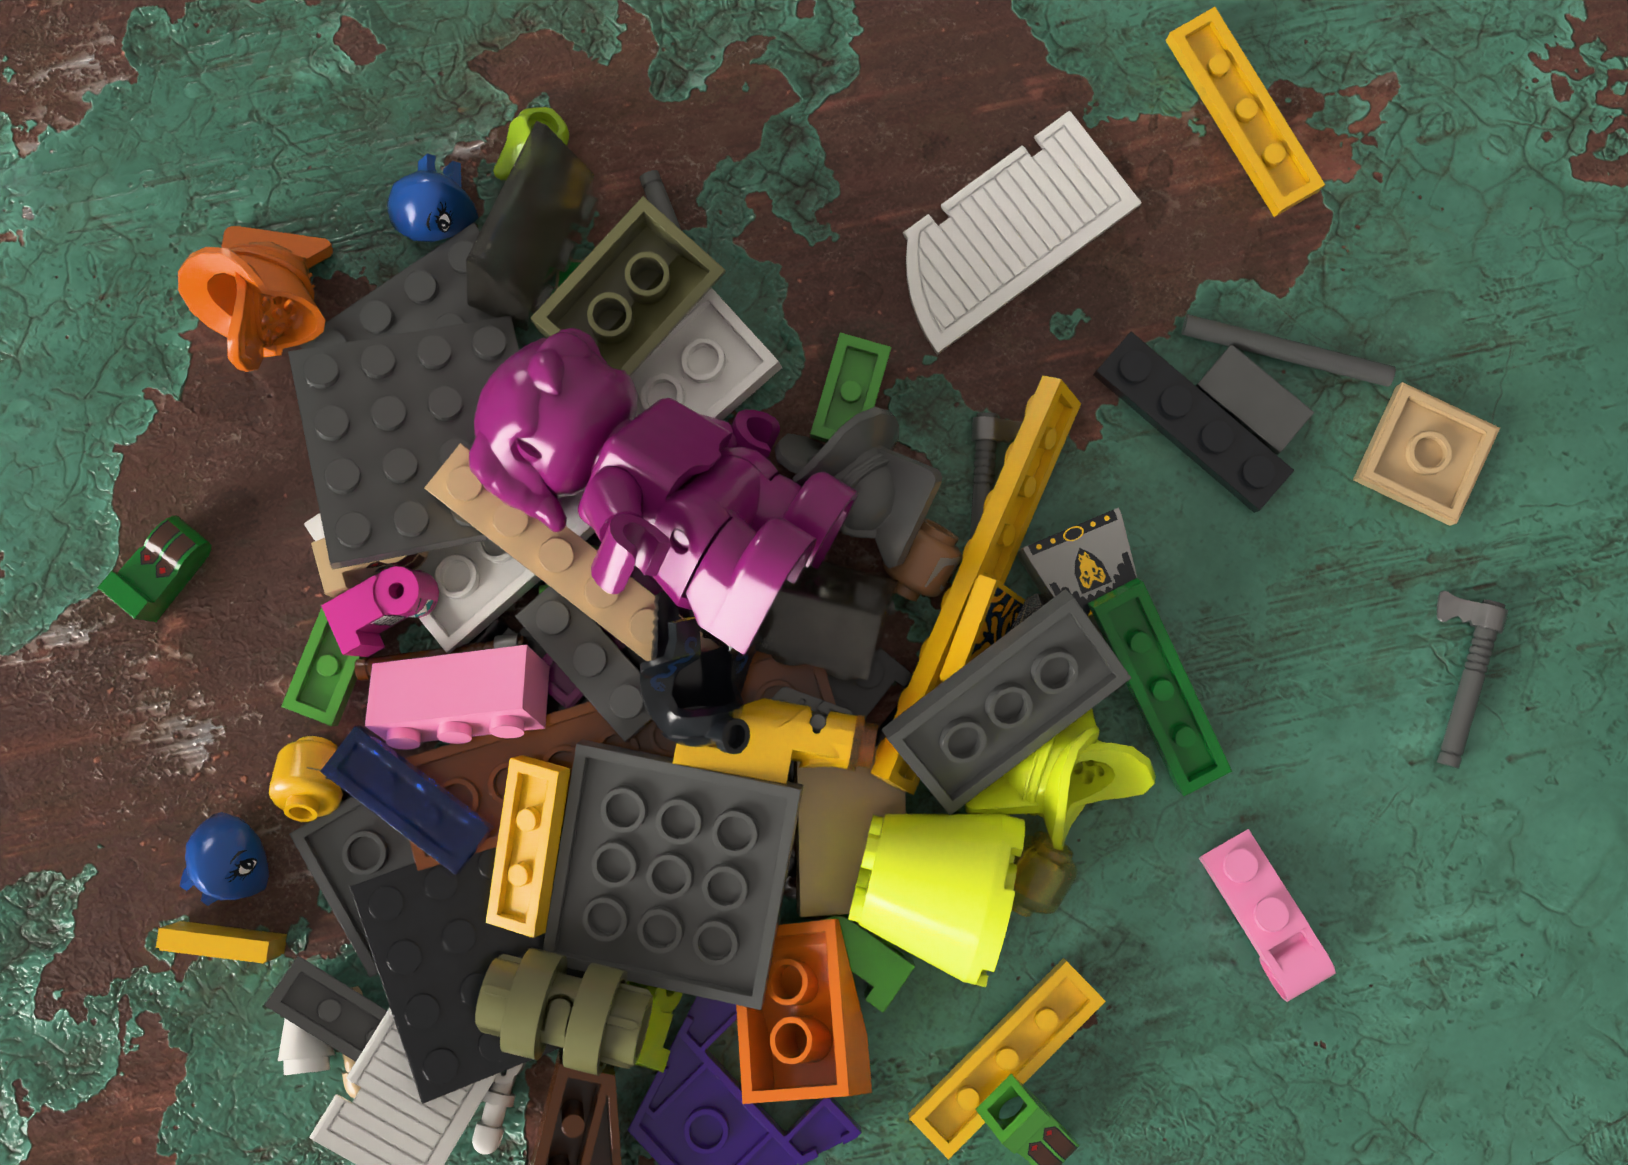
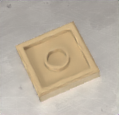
M1402 382L1393 391L1353 481L1449 526L1457 524L1500 427Z

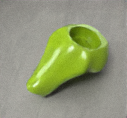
M534 107L522 110L519 116L510 123L507 140L493 169L495 177L512 182L529 167L543 162L547 157L557 158L561 156L568 145L570 136L568 127L561 116L548 107Z

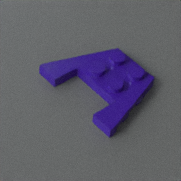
M699 996L694 1000L669 1049L670 1054L664 1073L657 1072L628 1128L629 1133L659 1165H803L819 1157V1153L842 1142L846 1144L856 1139L862 1133L861 1126L833 1097L819 1098L786 1131L778 1125L759 1103L742 1104L741 1084L707 1049L737 1019L736 1005Z

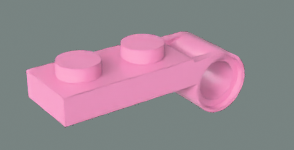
M1249 829L1199 858L1258 952L1261 966L1268 979L1286 1002L1336 974L1334 965Z

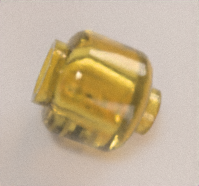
M1036 831L1034 836L1025 835L1021 857L1015 856L1014 864H1017L1013 891H1016L1012 906L1014 912L1025 917H1031L1033 912L1046 915L1057 911L1078 875L1077 867L1072 860L1074 853L1068 845L1064 843L1063 851L1054 849L1049 834L1042 831Z

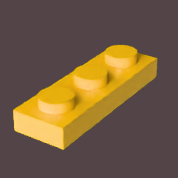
M524 755L510 758L486 923L532 938L546 933L571 768Z

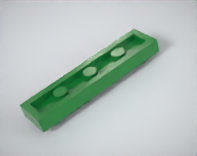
M1135 578L1089 602L1088 606L1106 643L1131 676L1126 685L1176 789L1183 796H1186L1232 772L1144 582Z

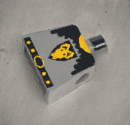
M1119 507L1025 546L1017 553L1020 562L1046 602H1049L1066 589L1076 599L1102 637L1103 635L1088 603L1137 578Z

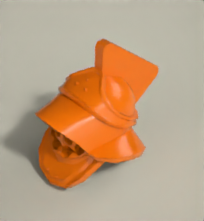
M230 226L224 231L221 248L204 247L191 253L178 270V291L189 310L209 328L227 337L228 359L238 370L245 372L258 370L264 357L282 355L284 348L307 343L324 332L326 320L314 302L313 288L315 285H311V277L313 275L309 273V268L331 257L333 254L332 244L325 238Z

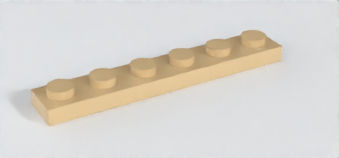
M460 443L424 489L645 661H651L652 640L654 639L652 631L654 629L653 620L655 619L653 614L655 595L631 576L625 589L619 594H610L597 585L591 575V565L598 550L567 526L560 532H553L538 519L506 505L495 495L488 492L470 471V450ZM700 631L701 652L720 647Z

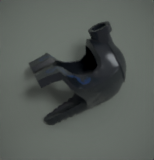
M664 590L660 591L654 600L655 609L653 614L655 619L653 620L654 629L652 633L654 639L652 640L651 661L640 664V694L646 710L655 725L660 729L662 735L677 744L688 747H704L716 744L722 752L739 754L747 747L750 740V730L747 723L739 719L744 707L741 693L754 654L764 640L758 631L745 655L727 644L717 649L701 652L700 628L696 618L682 619L679 616V609L675 606L676 604Z

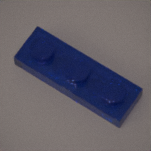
M354 726L320 771L455 875L462 871L494 828L493 825L363 726Z

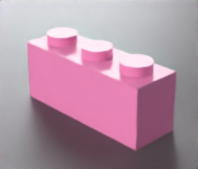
M528 645L374 663L371 670L365 727L384 739L388 746L403 750L418 748L420 742L437 740L450 744H464L470 742L473 736L491 734L501 738L521 737L524 735V731L546 728L550 666Z

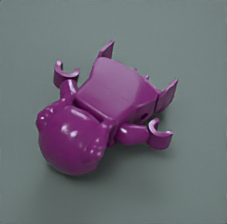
M577 328L564 329L548 338L534 341L511 355L493 372L481 390L474 418L476 438L469 452L470 471L488 492L495 495L506 505L538 519L553 532L564 530L567 522L565 512L557 498L577 495L585 490L578 505V513L580 518L594 529L601 541V545L591 565V575L597 585L607 593L619 594L625 589L630 575L636 566L643 575L653 576L676 606L692 610L698 626L745 655L786 579L795 584L805 566L808 568L811 565L817 570L819 569L848 517L858 492L826 472L813 474L802 487L793 480L779 474L778 470L767 458L780 433V425L775 417L765 412L744 409L737 413L732 425H730L726 421L698 414L674 399L663 398L636 417L638 393L633 380L624 370L614 369L607 365L606 360L600 354L595 340L589 334Z

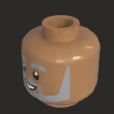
M925 518L903 564L888 568L882 559L883 569L892 578L889 587L911 601H917L920 594L927 597L940 596L945 591L962 561V553L956 546L959 538L945 527Z

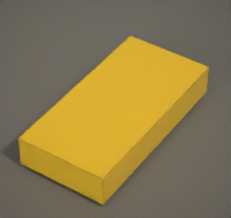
M179 921L158 929L156 948H159L160 951L266 963L285 953L287 934Z

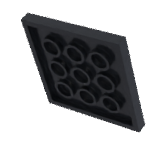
M497 847L420 871L417 870L416 863L350 886L422 1104L532 1060L502 1052L500 1049V1037L480 1032L475 1023L480 989L491 962L503 954L523 958L531 947L543 950L545 933L532 938L486 923ZM567 968V975L583 978L585 974L584 971ZM547 1044L546 1049L542 1055L557 1050L561 1047Z

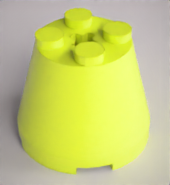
M873 814L848 920L858 922L859 926L962 982L986 987L988 981L986 970L995 971L1011 915L1016 892L1013 891L1017 873V864H1014L1015 856L1021 857L1025 838L1024 819L1005 814H885L884 817Z

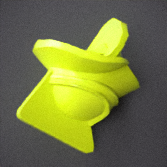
M1091 708L967 802L965 809L968 814L1039 815L1044 819L1053 848L1063 851L1068 832L1086 804L1143 795L1155 784L1156 775L1150 759L1133 746L1111 742L1105 743L1098 740L1100 730L1096 725L1093 709Z

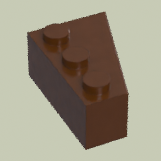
M559 1048L530 1165H622L614 1066L606 1064L599 1076L563 1067V1048Z

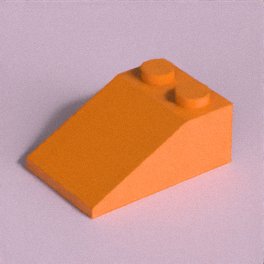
M839 919L778 925L762 1009L758 1010L736 1005L742 1104L846 1097L872 1093L868 1036Z

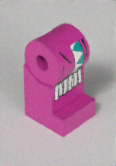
M394 566L368 578L324 603L321 607L342 654L369 657L385 647L380 636L381 632L408 617L421 618L432 612L438 603L439 588L433 576L425 571Z

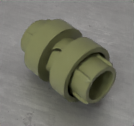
M531 947L523 958L503 954L491 962L480 989L475 1023L480 1032L500 1037V1049L502 1052L539 1060L547 1044L563 1048V1067L599 1076L606 1064L625 1069L636 1065L650 1021L653 996L648 989L628 985L626 970L592 962L588 966L583 978L567 975V957L565 955Z

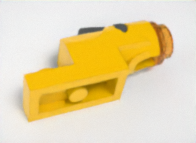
M782 687L771 699L762 698L744 705L740 719L744 720L749 727L750 740L747 747L741 753L729 754L722 752L716 744L704 747H688L676 743L673 764L786 784L791 760L800 762L799 768L837 767L853 772L856 771V767L870 769L876 744L878 724L865 722V716L852 715V712L846 708L789 687Z

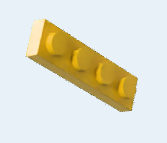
M1216 7L1211 8L1169 33L1166 43L1273 217L1318 193L1325 186V183Z
M1063 958L908 1113L909 1119L949 1160L985 1123L975 1109L1010 1074L1024 1084L1106 1001Z

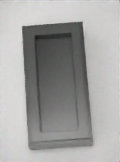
M1232 344L1196 384L1197 388L1276 455L1283 451L1314 414L1309 407Z

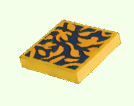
M979 574L942 667L939 680L944 682L1030 616L1033 605L998 580Z

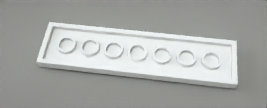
M711 288L631 375L638 393L636 417L658 400L671 398L698 414L723 420L782 369V366ZM585 490L577 495L558 497L557 499L567 517L566 526L586 541L595 531L580 518L578 513V505ZM490 539L429 551L427 559L422 566L416 570L425 571L433 576L438 584L439 599L434 610L427 616L419 619L445 652L449 654L457 647L471 642L541 579Z

